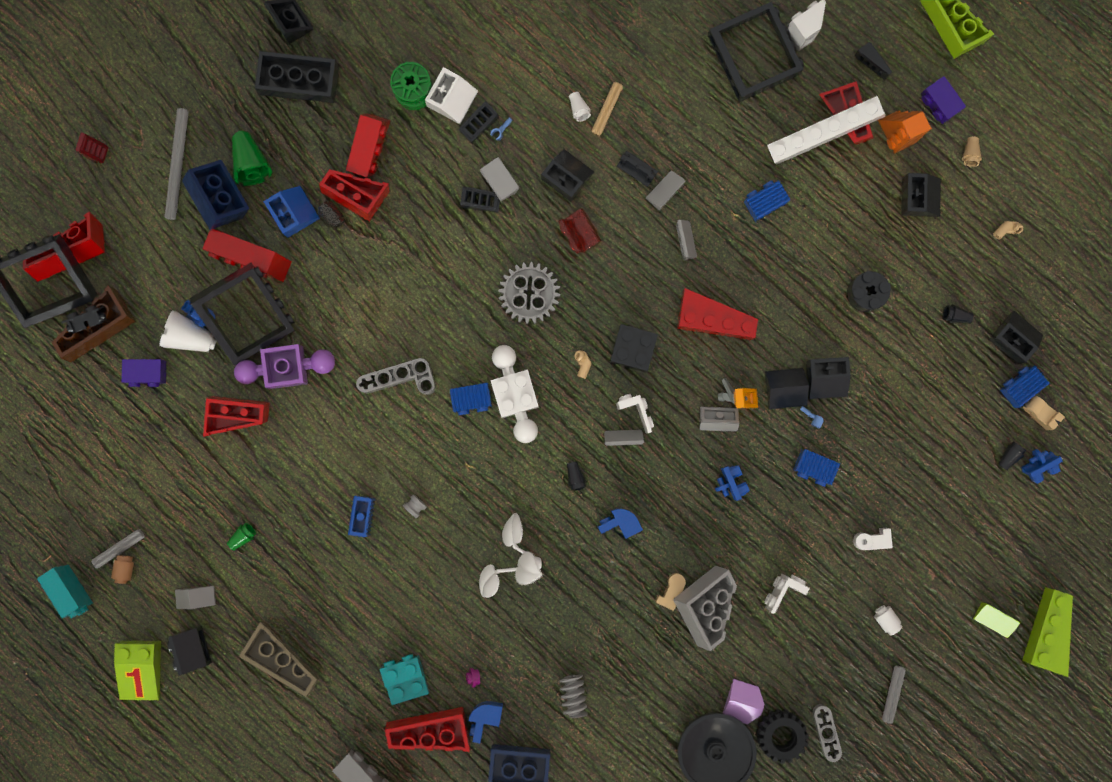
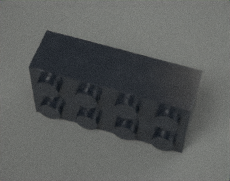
M259 51L255 90L262 96L335 103L339 65L335 59Z

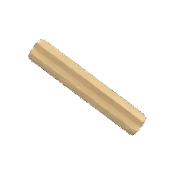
M618 82L613 83L592 128L594 134L599 136L602 134L621 93L622 84Z

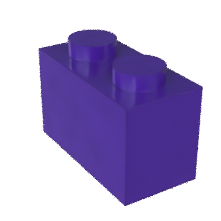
M945 76L927 87L920 94L924 104L931 108L934 118L940 121L941 124H944L966 108V105Z
M122 359V383H127L128 387H140V384H147V387H159L160 384H166V361L161 359Z

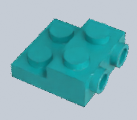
M413 654L403 656L402 661L398 662L390 660L384 662V666L380 668L391 705L430 693L419 655L413 656Z

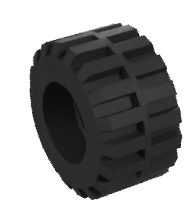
M775 709L776 712L769 711V715L767 717L764 715L762 717L763 721L758 722L757 726L759 729H756L757 742L760 748L775 762L778 760L780 763H785V761L791 763L793 758L798 760L800 758L799 754L805 753L804 747H808L809 743L807 741L809 734L806 732V726L794 713H790L788 710L784 709V711H781L780 709ZM781 726L790 727L792 729L791 740L783 746L774 745L772 742L773 732Z

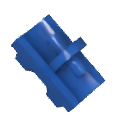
M186 300L181 310L188 313L186 317L202 328L206 326L192 307L191 302ZM206 307L215 319V314L213 313V311Z
M1038 449L1032 451L1033 457L1029 459L1030 463L1021 467L1022 472L1027 474L1031 481L1038 484L1044 481L1043 472L1047 471L1051 475L1060 472L1059 463L1063 461L1060 456H1056L1051 451L1047 452L1045 450L1041 453Z
M739 465L721 468L726 483L722 477L718 478L717 481L720 486L715 488L716 492L722 490L724 497L730 495L727 489L729 487L734 501L742 499L741 496L747 494L750 490L746 482L736 485L734 478L743 475Z

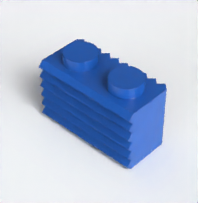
M779 180L775 183L769 181L762 186L763 190L759 192L754 190L746 195L747 199L744 201V204L755 222L790 201Z
M1024 366L1017 372L1019 374L1014 379L1011 377L1003 383L1004 387L1000 391L1014 408H1020L1050 384L1036 366Z
M488 383L450 389L453 412H458V416L470 414L469 410L477 409V412L488 411V407L492 406Z
M801 449L793 471L798 472V477L806 480L808 477L815 479L814 483L826 487V484L832 485L840 463L809 450Z
M354 496L348 535L359 537L371 535L369 532L372 527L370 524H372L371 520H373L372 513L375 508L373 506L375 505V498Z

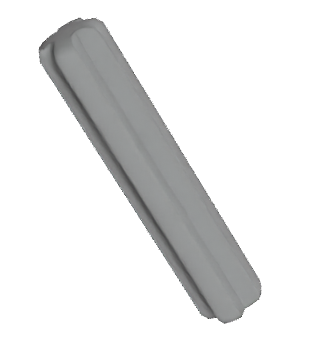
M140 529L134 531L92 559L93 566L100 568L144 539L143 532Z
M901 666L894 667L882 716V721L892 724L894 721L906 669Z

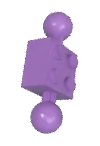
M299 344L260 349L262 364L256 365L253 361L243 360L235 366L234 376L242 384H251L257 380L258 376H263L265 388L268 389L308 384L306 370L313 369L319 374L329 373L335 366V358L330 351L324 349L314 352L311 358H305L303 346Z

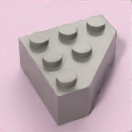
M714 566L673 599L696 645L708 651L713 650L725 640L726 631L724 629L726 620L730 618L732 609L730 604L731 598L737 587L728 569Z

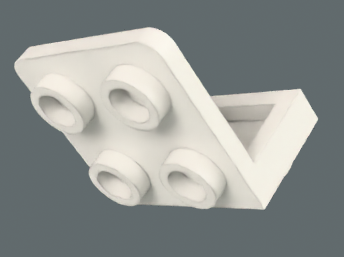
M631 394L620 397L619 402L616 403L617 409L621 410L636 405L645 433H651V428L654 427L651 416L647 417L645 410L648 409L645 398H641L640 395L632 397Z
M781 574L780 577L777 576L773 583L775 588L772 594L769 593L764 601V604H766L765 608L774 614L788 586L807 595L810 588L805 586L806 581L794 575L790 578Z

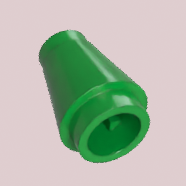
M248 523L240 525L227 542V545L235 551L254 539L256 535L255 529Z

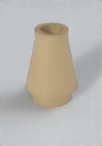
M969 137L967 139L962 157L965 166H978L982 160L978 137Z

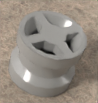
M414 494L411 496V500L403 505L415 518H418L421 510L427 508L426 504Z

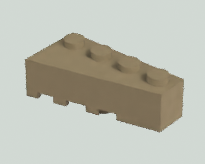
M265 622L259 623L239 655L240 658L305 697L311 694L320 679Z

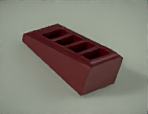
M81 132L75 150L91 161L104 163L108 146Z

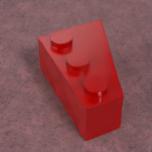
M857 81L819 94L833 115L863 102ZM869 124L847 133L855 145L874 139Z
M370 113L360 114L346 171L364 177H370L372 174H375L378 166L376 162L381 154L391 120Z
M330 169L319 184L322 194L369 222L390 192L389 183L375 182L368 178L354 177L352 174Z
M219 396L206 398L203 437L267 422L270 402Z

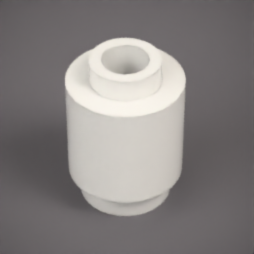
M883 605L875 611L874 618L885 633L891 636L902 629L901 620L890 606L885 607Z

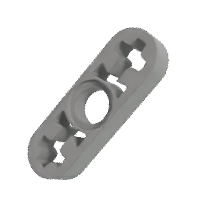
M816 705L813 708L812 714L823 755L827 760L836 762L840 760L842 750L831 710L826 705ZM821 709L827 712V714H824L826 722L830 721V723H823L822 718L817 716ZM831 728V737L824 738L822 736L823 729ZM824 743H831L833 749L837 750V752H834L833 757L828 754L830 746Z

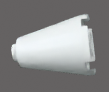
M172 310L165 324V331L161 336L160 346L163 348L209 352L210 349L214 350L217 341L210 331L198 326L177 311Z

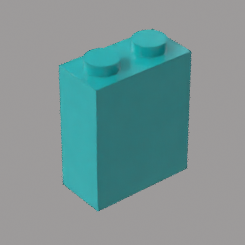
M69 565L54 567L37 578L61 618L80 616L89 610L88 606L93 604Z

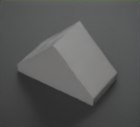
M214 586L175 590L177 609H195L216 605Z

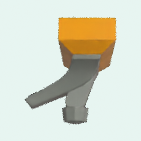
M726 378L722 380L727 393H719V401L733 402L736 408H758L757 389L739 388L734 390Z

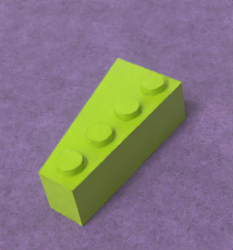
M1045 587L1022 661L1068 677L1072 595Z

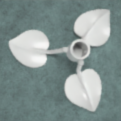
M514 513L508 519L502 532L504 544L508 547L513 546L514 549L522 553L518 560V567L497 569L495 571L494 565H487L481 572L479 579V588L483 597L490 598L497 592L499 573L516 571V581L521 585L530 584L543 576L540 571L542 566L541 558L535 557L533 553L526 552L517 546V543L521 542L523 535L518 513Z

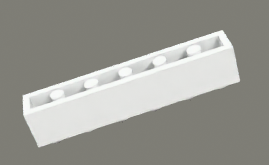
M878 96L767 146L774 163L779 164L885 117V113Z

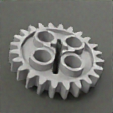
M523 262L521 269L518 265H515L516 271L514 272L509 269L510 276H503L506 282H500L504 289L498 290L499 293L503 294V296L499 297V300L505 301L501 307H508L505 313L509 314L512 312L511 319L518 316L519 323L525 319L526 324H528L529 320L532 319L533 323L536 324V318L543 322V315L545 314L547 317H550L548 311L555 312V308L552 305L559 304L555 298L560 297V294L555 291L559 290L560 286H554L558 280H551L553 272L547 274V267L541 270L540 264L535 268L531 262L529 267H526V264ZM529 277H532L531 289L535 294H531L530 310H527V294H524V292H528ZM518 279H524L526 285L519 288L515 285V282ZM537 280L544 281L545 286L542 289H537L534 286ZM518 297L523 298L525 301L520 307L514 305V300ZM541 299L544 304L540 308H535L533 301Z

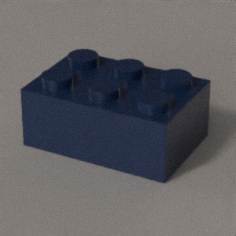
M222 160L189 169L182 179L184 186L209 230L241 220L249 210L247 203Z
M492 744L488 782H548L550 749Z

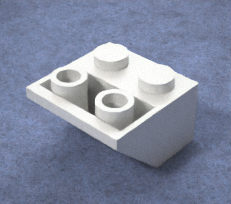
M825 0L820 2L814 1L807 7L808 10L803 13L800 11L791 18L792 21L788 24L787 35L794 42L797 51L813 42L822 27Z
M443 67L425 102L430 109L461 124L478 90L461 76Z

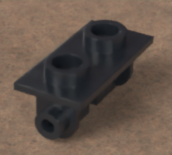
M628 151L622 155L616 166L646 187L650 185L658 173L657 170Z
M95 304L85 308V312L82 314H78L76 311L66 315L67 319L61 323L67 322V331L69 333H76L87 329L85 321L92 327L104 323L107 317L104 312H100V309L104 308V306L97 308Z

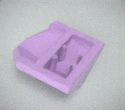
M733 679L723 713L737 718L744 724H749L761 716L763 712L764 701L758 686Z

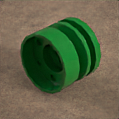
M416 62L400 64L393 70L390 78V86L396 100L403 108L419 110L427 106L425 99L433 85L428 71L421 64ZM414 81V83H415L414 85H413V84H410V85L408 86V84H407L408 82L412 83V82Z

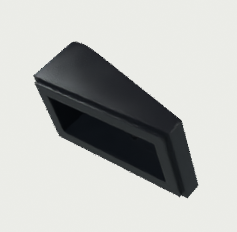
M870 42L860 48L854 55L884 80L892 73V70Z
M485 101L459 128V131L473 143L499 119V115ZM487 111L491 117L488 118L483 112ZM479 116L486 121L484 124L478 119ZM474 121L480 126L479 129L472 124ZM468 126L475 132L474 135L466 129Z
M463 187L460 206L461 208L499 213L500 200L495 192ZM468 194H472L470 203L467 202ZM476 195H479L478 204H475ZM483 196H487L486 206L482 205ZM491 197H495L493 207H490Z

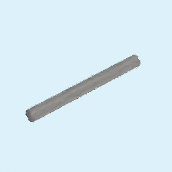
M178 108L176 114L165 218L168 220H175L177 215L188 121V110L184 108Z

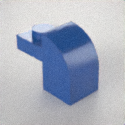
M621 508L611 510L614 518L611 519L608 516L600 520V525L597 526L601 534L619 526L625 539L643 530L636 516L630 511Z
M485 701L473 708L468 720L476 722V724L471 726L470 736H473L472 742H481L484 724L499 727L503 703Z

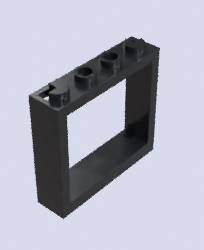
M772 1L713 27L708 32L707 36L738 102L793 79L804 70V63L801 57L797 56L795 52L796 46L789 39L787 27L781 22L779 10L776 6L774 7ZM767 13L792 69L746 89L722 39L721 33Z
M61 234L56 236L48 235L39 243H35V241L28 243L24 246V249H13L6 254L7 256L0 257V269H3L53 248L80 290L79 293L28 312L0 270V293L24 328L92 302L97 295L95 288Z
M252 262L190 297L192 307L234 366L259 352L260 349L266 348L295 331L293 327L295 322L290 313L286 314L284 312V304L279 297L277 299L272 294L274 289L271 284L264 282L262 279L264 275L258 266L255 268ZM251 276L284 325L237 352L204 303Z

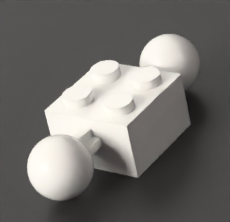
M501 345L493 351L492 361L497 368L502 369L504 377L491 380L501 418L515 415L517 420L513 429L515 438L521 443H530L537 437L538 427L534 421L528 419L526 411L539 408L528 370L515 373L513 365L516 362V353L510 346Z

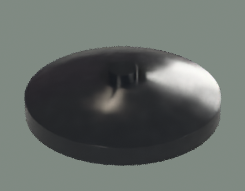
M713 712L695 718L686 726L678 742L677 755L681 770L689 782H746L755 767L757 751L753 736L740 720L729 714Z

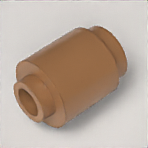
M117 555L113 563L111 578L115 579L114 583L126 584L127 581H131L134 566L132 556Z

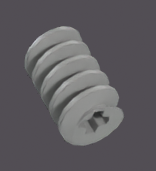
M583 675L566 676L559 680L560 683H565V686L561 687L560 690L566 691V694L562 695L561 698L567 699L566 702L562 703V706L568 707L567 710L563 711V714L569 715V718H580L588 715L587 711H584L587 705L582 703L586 700V697L581 695L585 692V689L580 687L584 684V681L579 679Z

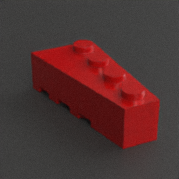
M463 707L386 723L385 734L388 749L414 750L417 748L470 752L471 742Z

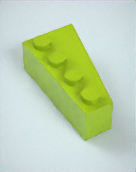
M920 0L953 59L980 46L994 35L991 30H987L983 26V21L979 17L976 18L970 12V7L960 0Z

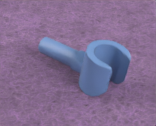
M508 118L499 129L494 128L490 135L493 136L495 132H499L500 135L496 140H501L504 130L512 122V119Z
M802 406L800 410L813 419L811 425L821 428L824 422L823 418L811 413Z

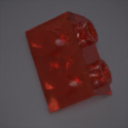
M583 208L558 221L561 232L567 236L571 249L577 254L586 252L602 241Z

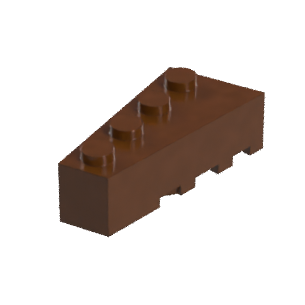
M108 285L104 292L91 302L92 305L96 304L97 308L104 306V308L100 309V312H104L107 317L104 323L90 327L88 322L85 321L87 329L76 333H69L65 328L52 341L61 359L71 363L136 322L121 295L113 287Z

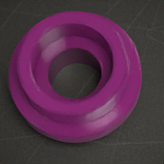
M469 668V672L466 673L467 684L471 685V688L480 685L478 669Z

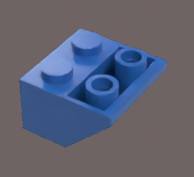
M301 186L280 191L263 201L281 232L287 238L320 219Z

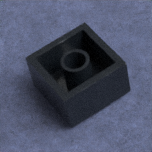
M621 324L610 363L647 373L658 334Z

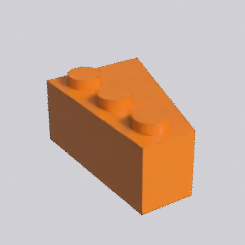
M896 111L878 120L887 137L888 147L891 150L893 149L894 153L914 145L932 129L923 111H912L910 113L908 111Z

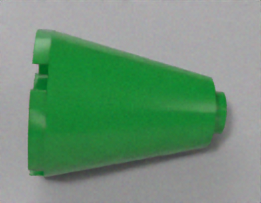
M237 131L232 136L234 180L236 184H239V182L243 183V186L260 184L265 181L264 178L267 175L269 177L272 175L271 166L251 134L245 131Z

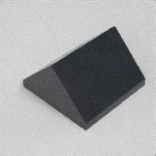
M296 0L265 1V7L289 44L314 29Z
M803 368L765 371L769 409L807 406L809 384Z

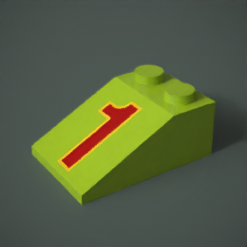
M121 641L116 643L114 666L119 699L159 700L161 641Z

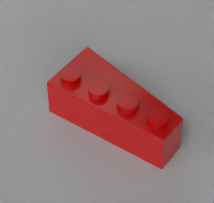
M90 211L84 215L85 218L80 222L75 220L69 224L71 228L63 233L57 232L53 235H62L79 264L105 253L103 225ZM53 248L23 260V269L37 282L67 270Z
M215 229L209 231L202 248L209 252V257L219 260L221 257L225 263L232 266L238 264L242 268L252 262L255 268L258 266L264 275L263 278L271 277L281 282H284L292 261L274 251Z
M686 288L683 290L677 329L747 340L756 338L757 318Z

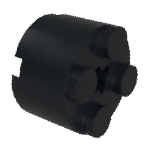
M873 271L864 272L854 278L848 285L849 303L860 312L874 311L885 305L888 301L891 285L880 273ZM866 289L870 290L871 295H867L868 291Z

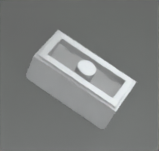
M499 157L480 169V172L500 201L518 191V184Z
M670 171L650 192L646 199L660 211L685 184L686 180Z
M678 220L676 229L683 260L697 258L691 224L686 220Z
M700 407V430L738 431V408Z
M642 430L604 432V444L606 446L641 445L644 443Z

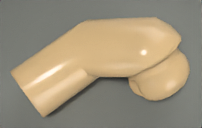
M579 350L574 355L580 365L577 376L586 379L592 363L587 353Z

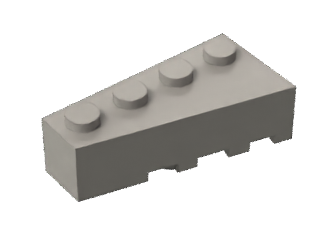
M352 749L332 770L341 782H389L378 775L375 767L372 765L368 766L363 761L364 757L358 751L354 752Z

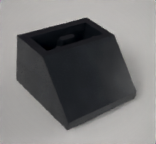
M564 149L542 172L541 180L572 202L594 174V171Z
M908 173L902 178L901 216L940 217L941 179L923 173Z
M1013 310L989 340L1017 364L1027 362L1039 348L1043 334Z
M849 357L810 359L806 361L809 399L848 397L851 378Z
M202 626L168 637V650L172 652L174 658L173 668L178 672V676L212 663Z

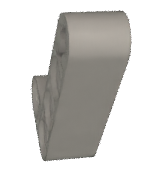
M418 358L362 375L357 379L356 387L359 391L368 394L415 380L418 390L425 395H430L436 390V383L430 364L425 359ZM419 363L426 364V370L422 373L417 372L416 369ZM402 368H406L408 371L405 378L398 376V372ZM383 374H388L389 381L386 384L380 382V377ZM364 380L368 382H376V384H369L368 389L362 387V385L365 384ZM425 381H430L432 384L431 389L428 391L422 389V384Z

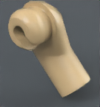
M1005 221L993 233V236L1000 240L1006 233L1020 234L1023 231V225L1015 221Z

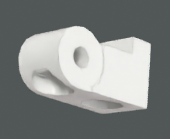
M879 528L880 534L868 535L866 533H857L853 538V544L861 550L893 548L891 529Z

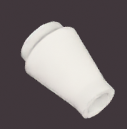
M579 92L570 94L569 99L573 118L578 122L587 120L591 116V109Z

